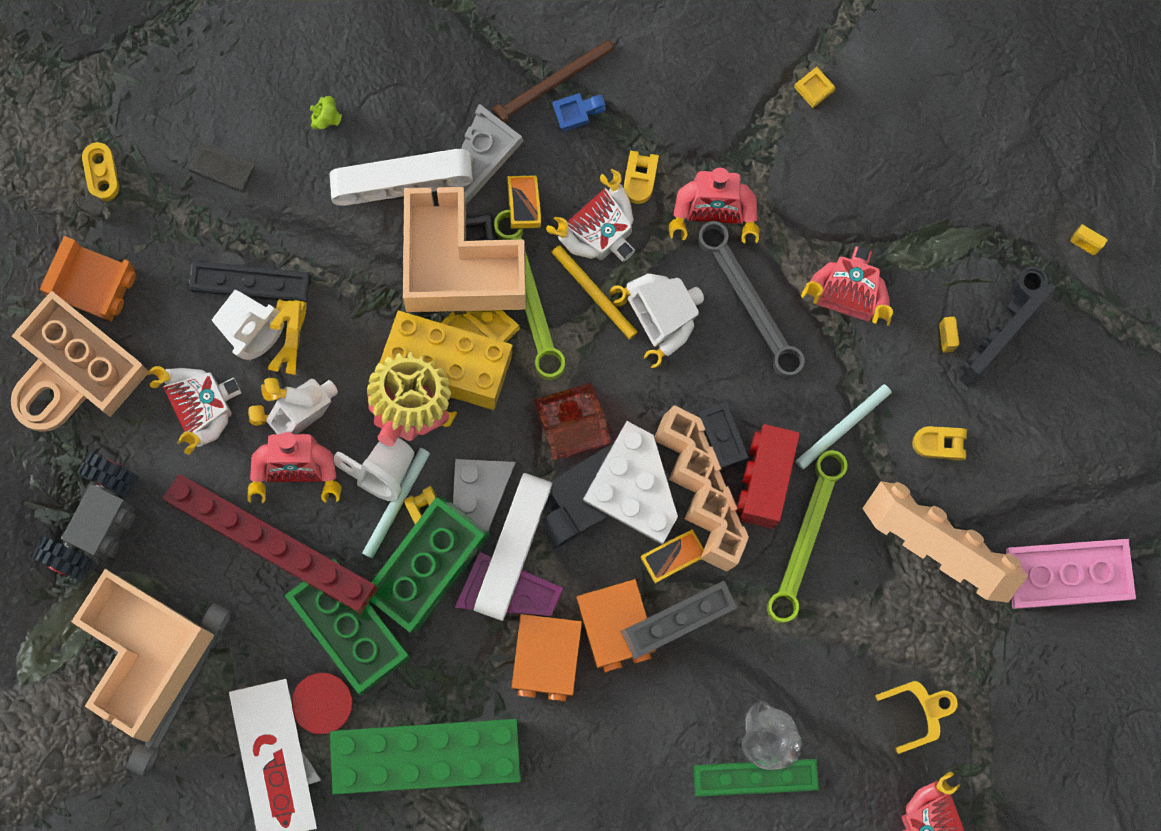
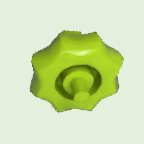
M331 96L321 97L315 106L311 105L310 111H313L311 116V127L313 129H325L330 125L338 126L341 121L342 115L337 111L335 100Z

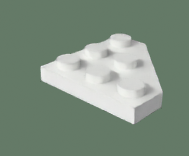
M626 421L583 501L663 544L678 516L654 435Z

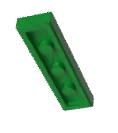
M817 759L693 765L695 797L819 790Z

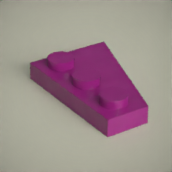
M479 552L455 609L474 610L492 559L491 556ZM522 570L506 613L551 617L563 588Z

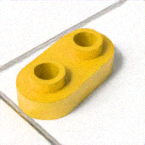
M92 143L84 149L82 154L87 187L95 199L103 202L110 201L119 192V181L114 156L105 144ZM99 156L104 157V160H103L102 163H100V164H96V163H95V160H96L97 157H99ZM103 184H109V188L106 191H100V187Z

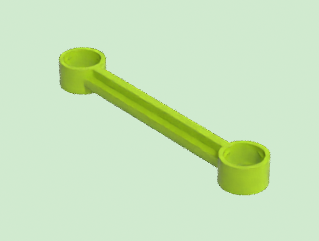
M510 210L500 212L494 221L496 236L500 240H522L521 236L523 235L524 228H519L513 235H505L499 231L498 224L500 221L510 218ZM526 254L525 313L538 353L535 359V368L541 378L555 380L564 372L565 359L563 354L554 348ZM545 355H554L560 360L561 366L557 372L547 374L539 368L540 359Z
M830 450L824 452L815 464L818 478L779 592L773 595L767 604L769 617L777 623H788L798 614L799 603L796 596L835 482L840 480L847 470L846 458L838 451ZM832 456L839 460L841 464L840 474L831 477L822 472L820 462L825 457ZM780 596L788 598L793 604V614L787 618H778L772 611V603Z

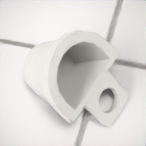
M234 290L212 319L213 323L233 345L234 350L232 352L246 360L255 359L267 352L277 341L284 327L283 322L280 330L270 329V323L280 312L278 309L270 304L265 307L237 290Z
M398 437L394 446H386L379 441L362 465L341 452H337L334 455L333 462L335 466L358 480L357 485L367 492L387 501H396L402 493L400 485L414 457V451L405 441Z

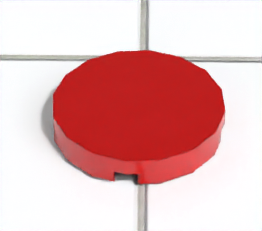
M316 673L307 676L297 685L292 695L291 704L294 718L303 729L313 734L327 735L330 731H337L347 723L352 713L353 697L349 687L342 679L330 673Z

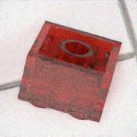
M591 383L534 399L553 460L567 458L573 454L589 449H597L602 445L611 443L605 416Z

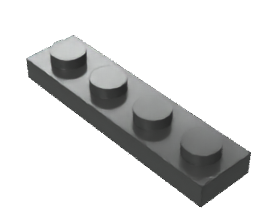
M722 581L622 630L621 633L633 658L636 659L737 609V606L725 581Z

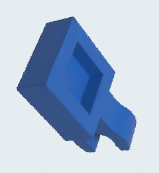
M578 93L552 102L562 132L588 124L589 119L587 115H596L606 111L602 95L582 101L581 95Z

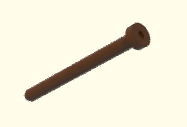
M606 40L503 107L500 104L494 106L492 110L495 116L505 124L508 123L510 115L611 52L615 47L614 43L611 40Z

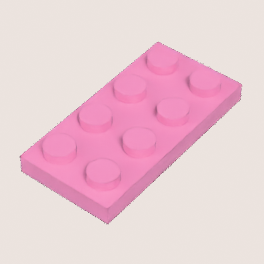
M1129 539L1011 547L1006 549V553L1012 554L1021 562L1020 566L1028 575L1011 598L1012 609L1130 601L1136 599Z

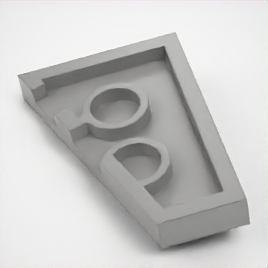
M480 104L475 112L476 117L471 127H468L466 131L465 141L461 149L470 152L473 182L464 186L466 205L524 142L520 134Z
M455 459L453 505L489 532L516 462Z

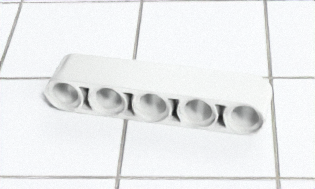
M452 149L334 169L329 173L332 203L341 206L404 196V188H431L433 192L437 191L438 187H464L473 182L470 152L465 149Z
M523 473L477 597L474 611L501 621L504 620L553 482Z

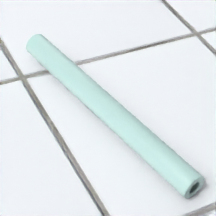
M883 384L795 461L797 465L804 470L892 393L889 387Z
M419 448L400 485L402 489L401 495L396 501H390L362 554L373 559L404 503V499H406L427 461L430 452Z

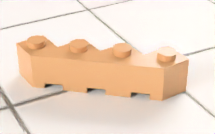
M674 405L664 414L654 439L655 442L679 453L668 480L695 492L684 519L711 532L700 559L727 572L738 565L749 537L736 513L737 507L728 486H725L720 473L721 467L713 447L709 446L701 418Z
M881 481L862 508L876 529L885 535L889 531L905 540L902 546L923 559L926 555L930 556L941 564L939 569L961 583L964 578L978 587L976 593L986 600L1008 603L1028 577L1020 566L1021 562L1014 555L991 552L983 542V537L974 530L955 529L948 521L947 514L941 508L917 505L910 495V490L901 483Z

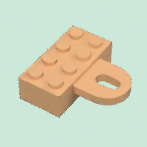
M51 291L12 335L15 340L38 358L13 389L11 395L12 411L20 423L31 430L39 432L51 431L63 425L86 398L111 417L147 376L149 371L127 351ZM52 389L54 398L41 414L37 416L31 415L29 412L31 403L43 390Z

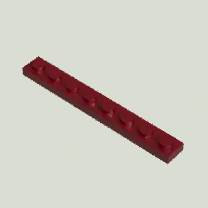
M178 474L162 498L172 507L359 614H362L378 589L373 583Z

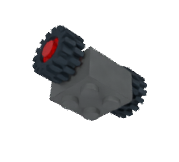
M88 452L77 474L97 485L90 484L61 539L66 541L64 543L66 547L43 536L32 557L47 565L48 568L80 582H83L93 560L72 549L75 550L77 547L108 562L110 557L114 558L121 546L119 539L124 530L128 531L131 528L136 517L133 514L136 508L106 492V489L127 498L138 476L121 465L92 452Z

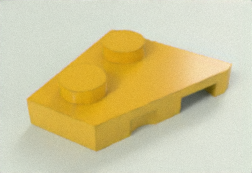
M503 310L466 311L467 314L455 315L453 311L441 322L445 325L502 342H507L520 329L519 325Z

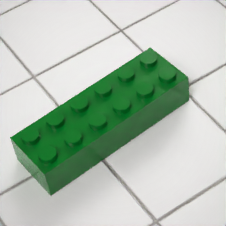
M517 719L330 731L332 794L521 782Z

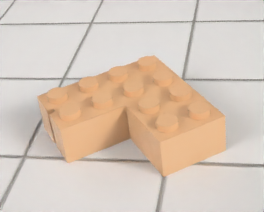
M438 187L439 206H434L431 188H404L403 300L406 312L526 309V254L524 240L466 241V198L464 187Z
M104 569L71 621L118 651L117 656L85 707L105 720L112 722L111 724L131 737L149 742L215 635L120 576Z

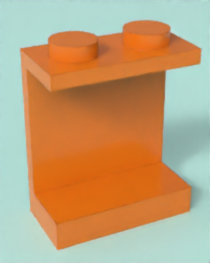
M64 236L40 290L46 296L53 291L70 306L112 322L114 316H118L123 308L124 300L122 298L126 289H130L134 284L136 278L135 268L130 261L124 259L121 263L83 248L74 239Z

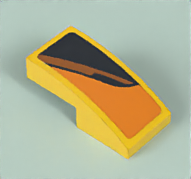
M507 176L511 229L540 228L541 214L537 176Z
M692 529L647 552L640 558L656 584L700 561L704 549Z

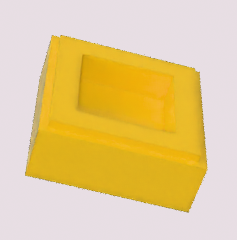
M815 67L794 86L812 108L827 98L836 88L818 67Z
M1082 224L1070 241L1094 256L1104 247L1108 239Z
M955 316L944 317L939 324L942 351L943 353L953 352L959 346V337Z

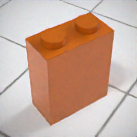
M635 579L576 596L597 669L604 668L606 673L622 668L621 662L633 659L634 664L652 659L650 653L656 652V649L634 659L621 633L622 630L647 619Z
M521 614L511 687L512 690H518L517 696L535 698L536 693L548 694V700L566 702V696L573 697L582 621Z

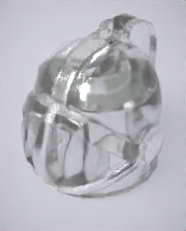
M757 701L749 708L745 718L746 733L742 739L741 746L744 755L754 765L766 770L784 769L792 766L801 754V737L796 722L791 715L783 710L772 708L766 702Z

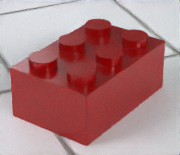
M766 424L763 425L760 432L755 431L748 453L754 455L753 460L748 461L742 478V483L747 484L746 491H741L736 505V512L740 513L739 520L741 522L774 529L780 522L799 432Z

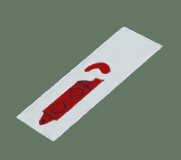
M283 679L229 692L256 831H309L317 829L287 680Z

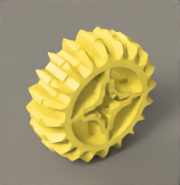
M412 352L408 354L407 358H403L398 353L395 361L387 356L384 360V365L378 363L375 373L370 375V384L367 387L369 406L374 407V416L382 415L381 421L383 425L389 421L393 422L392 427L394 430L399 425L404 426L406 433L410 430L411 426H414L418 432L422 430L423 424L431 428L434 424V419L439 421L443 416V411L447 410L448 399H450L451 391L448 388L449 380L443 377V368L435 369V360L426 363L424 354L419 359L413 358ZM424 383L430 388L433 398L427 396V391L422 388ZM385 386L389 387L391 393L395 395L394 401L386 394Z

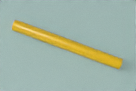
M557 246L552 251V254L629 340L633 338L638 331L562 246Z

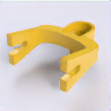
M279 299L276 309L280 312L270 323V329L280 330L283 322L287 321L286 340L283 348L269 364L268 370L278 372L280 367H282V363L288 362L286 373L296 375L297 349L300 340V330L306 315L307 303L298 300H288L287 302Z
M913 681L875 695L877 701L909 690L916 695L924 709L928 723L927 735L918 740L895 747L898 754L939 738L940 724L938 719L952 714L957 708V698L953 693L940 691L928 695L921 683ZM946 697L950 700V705L947 709L940 708L938 704L940 698Z

